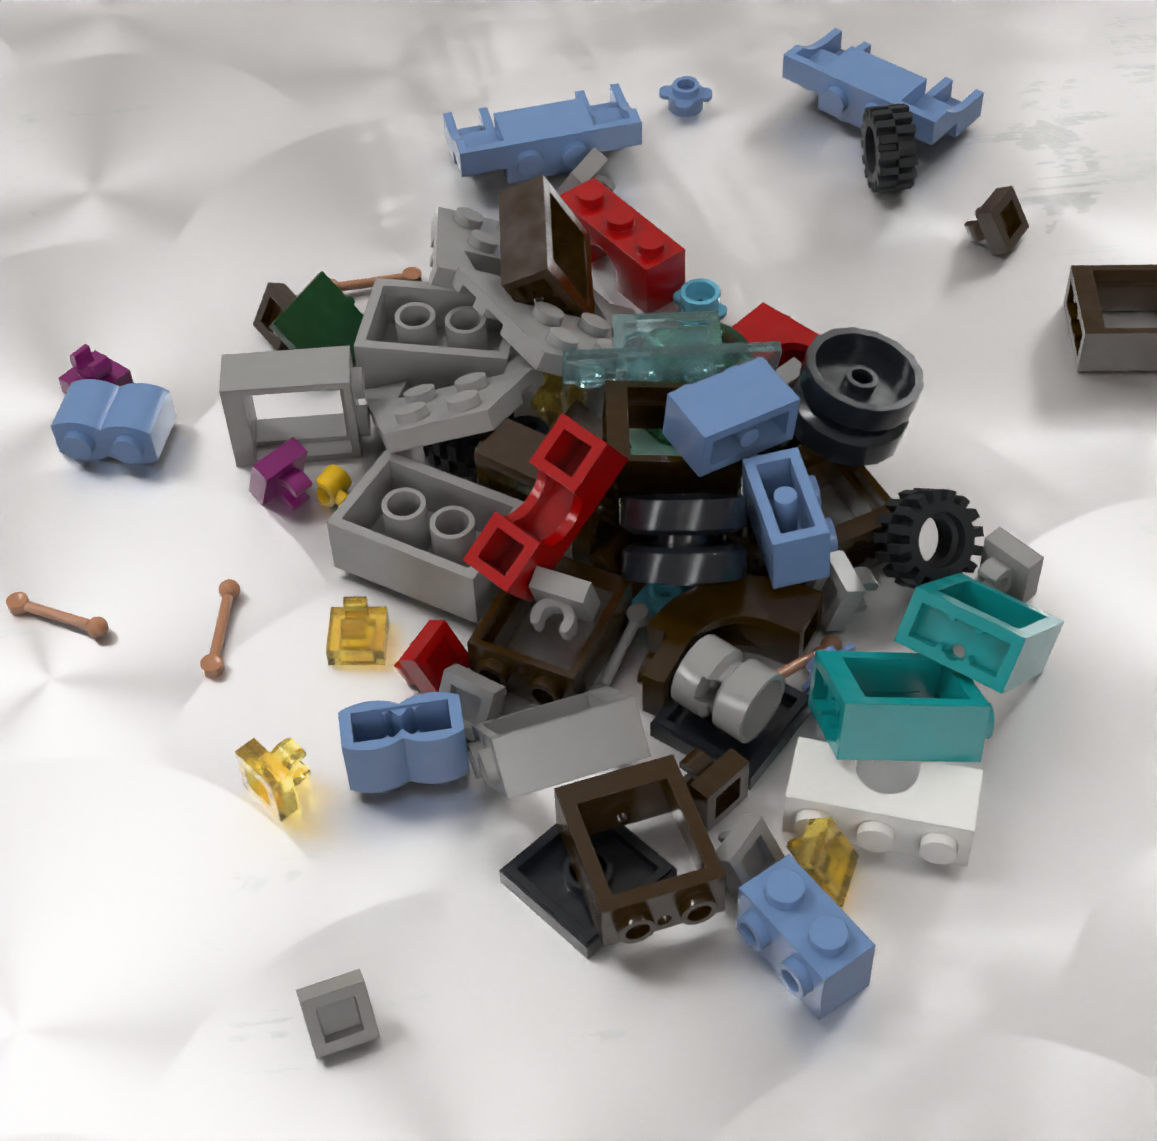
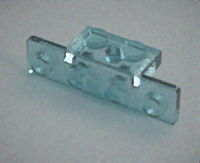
M718 310L612 315L611 335L613 348L564 351L562 383L576 384L581 388H597L603 386L605 380L659 382L660 380L684 379L686 382L696 383L719 374L731 366H739L759 357H763L777 371L782 355L781 342L722 344Z

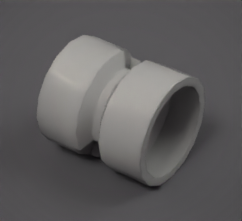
M708 634L699 639L681 661L671 686V697L675 702L701 718L712 715V722L715 727L741 743H748L762 732L774 716L785 690V679L783 675L756 659H749L744 662V655L741 650L716 635Z

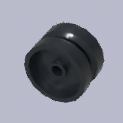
M848 327L831 329L816 336L806 351L800 368V378L793 388V391L801 399L794 430L795 437L813 453L835 463L864 466L884 461L893 456L901 443L909 424V417L914 411L923 391L924 382L921 367L915 357L901 344L876 331Z
M669 493L621 497L620 527L633 534L657 535L656 540L632 542L621 549V579L671 586L706 585L746 579L748 576L747 547L733 540L711 539V535L738 532L747 525V496L724 493Z

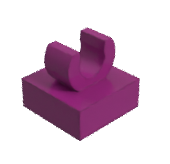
M87 344L82 345L70 355V362L73 367L58 378L64 394L67 393L72 382L83 379L102 380L118 386L134 383L129 369L96 350L91 353V349Z
M295 437L286 441L252 466L249 492L262 506L278 495L282 502L294 511L309 500L310 497L305 491L312 487L313 483L304 473L308 451Z

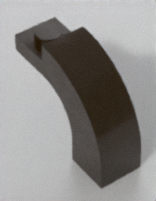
M747 576L746 579L698 585L675 597L647 625L648 654L643 659L637 676V683L642 685L643 711L657 716L672 698L671 686L681 661L692 646L708 634L718 636L741 650L742 653L757 654L785 665L803 656L809 650L820 630L824 593L801 584L773 589L769 577Z

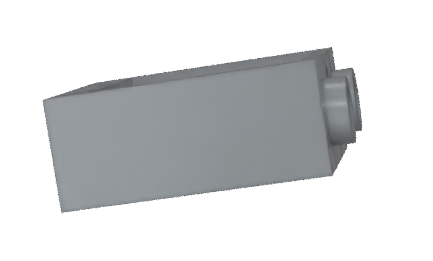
M350 345L222 355L219 393L237 467L253 466L292 437H295L308 451L306 462L362 458V436H371L370 411L368 405H359L358 399L365 398L364 372L362 366L353 367ZM340 389L343 413L257 420L252 395Z
M609 686L471 725L475 742L467 744V752L475 777L477 779L483 777L487 787L491 786L507 800L651 757L636 697Z

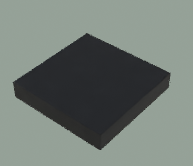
M785 683V690L774 716L762 732L748 743H741L715 727L712 722V715L701 718L671 698L651 721L650 736L686 756L695 748H698L709 755L714 762L730 748L734 749L750 761L748 790H751L812 711L808 706L809 695Z
M555 824L499 870L500 881L585 958L589 959L603 945L558 826ZM626 826L589 836L612 895L677 876V869Z

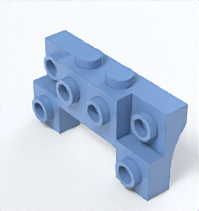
M834 28L814 44L809 46L795 45L783 55V78L807 90L818 93L817 109L859 128L863 125L862 116L867 107L905 103L909 106V112L911 111L913 115L912 124H915L916 128L915 139L933 145L944 134L956 138L981 116L984 92L976 89L961 102L951 97L953 80L945 77L925 94L927 78L870 54L871 44L862 42L859 46H851L846 51L841 49L842 31Z
M619 83L610 84L609 103L590 106L584 90L575 91V99L494 113L495 127L487 107L478 108L480 125L457 129L452 112L443 114L445 138L453 162L458 164L462 177L484 175L492 171L504 170L508 183L525 182L540 175L547 177L564 173L570 174L594 147L599 152L642 145V121L636 108H631L627 103Z

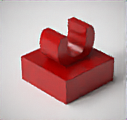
M429 620L410 643V646L401 658L394 664V667L407 684H416L422 693L439 692L444 669L456 663L469 669L470 664L467 650L446 620Z

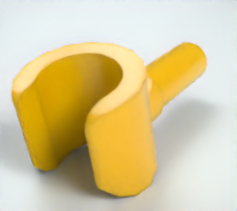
M335 464L328 465L316 478L319 486L316 491L317 499L326 507H332L335 504L339 507L347 498L348 494L346 492L352 485L348 473Z

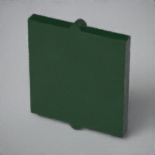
M321 271L272 322L269 328L290 350L350 345L353 361L355 358L353 346L364 315L354 305V298L351 296L346 297L332 280Z

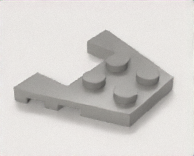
M438 206L431 225L430 247L433 248V253L430 258V267L433 268L429 275L430 284L455 290L451 282L458 266L501 277L500 222L484 218L481 214L470 208L458 207L455 211ZM593 289L594 300L609 303Z
M462 266L457 267L451 282L452 287L461 294H465L466 290L470 291L476 297L473 308L482 317L500 321L503 324L500 335L535 370L605 386V380H636L638 376L636 313L633 309L594 300L595 314L583 313L581 317L564 314L558 307L546 302H536L534 306L515 302L511 295L502 287L500 276Z
M518 354L510 357L505 373L486 378L484 372H474L456 379L455 385L435 389L434 384H422L410 388L408 380L367 389L365 390L364 399L388 453L391 454L495 430L505 418H508L523 403L521 393L537 390L545 383L542 372L535 370Z

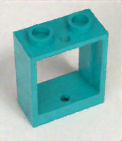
M957 573L916 586L894 641L1003 694L1042 674L1065 621L969 576ZM956 644L962 645L965 649V654L962 658L955 656L953 652Z
M815 650L808 706L837 760L981 762L985 739H990L994 731L995 717L991 703L987 702L973 679L920 653Z

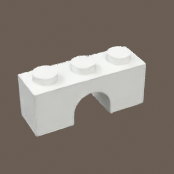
M798 737L785 794L782 831L795 833L813 841L826 839L858 845L871 852L882 853L890 851L921 857L934 864L953 863L963 866L968 865L984 770L936 761H921L917 780L910 788L900 793L885 794L870 789L860 780L856 770L858 760H837L828 742Z

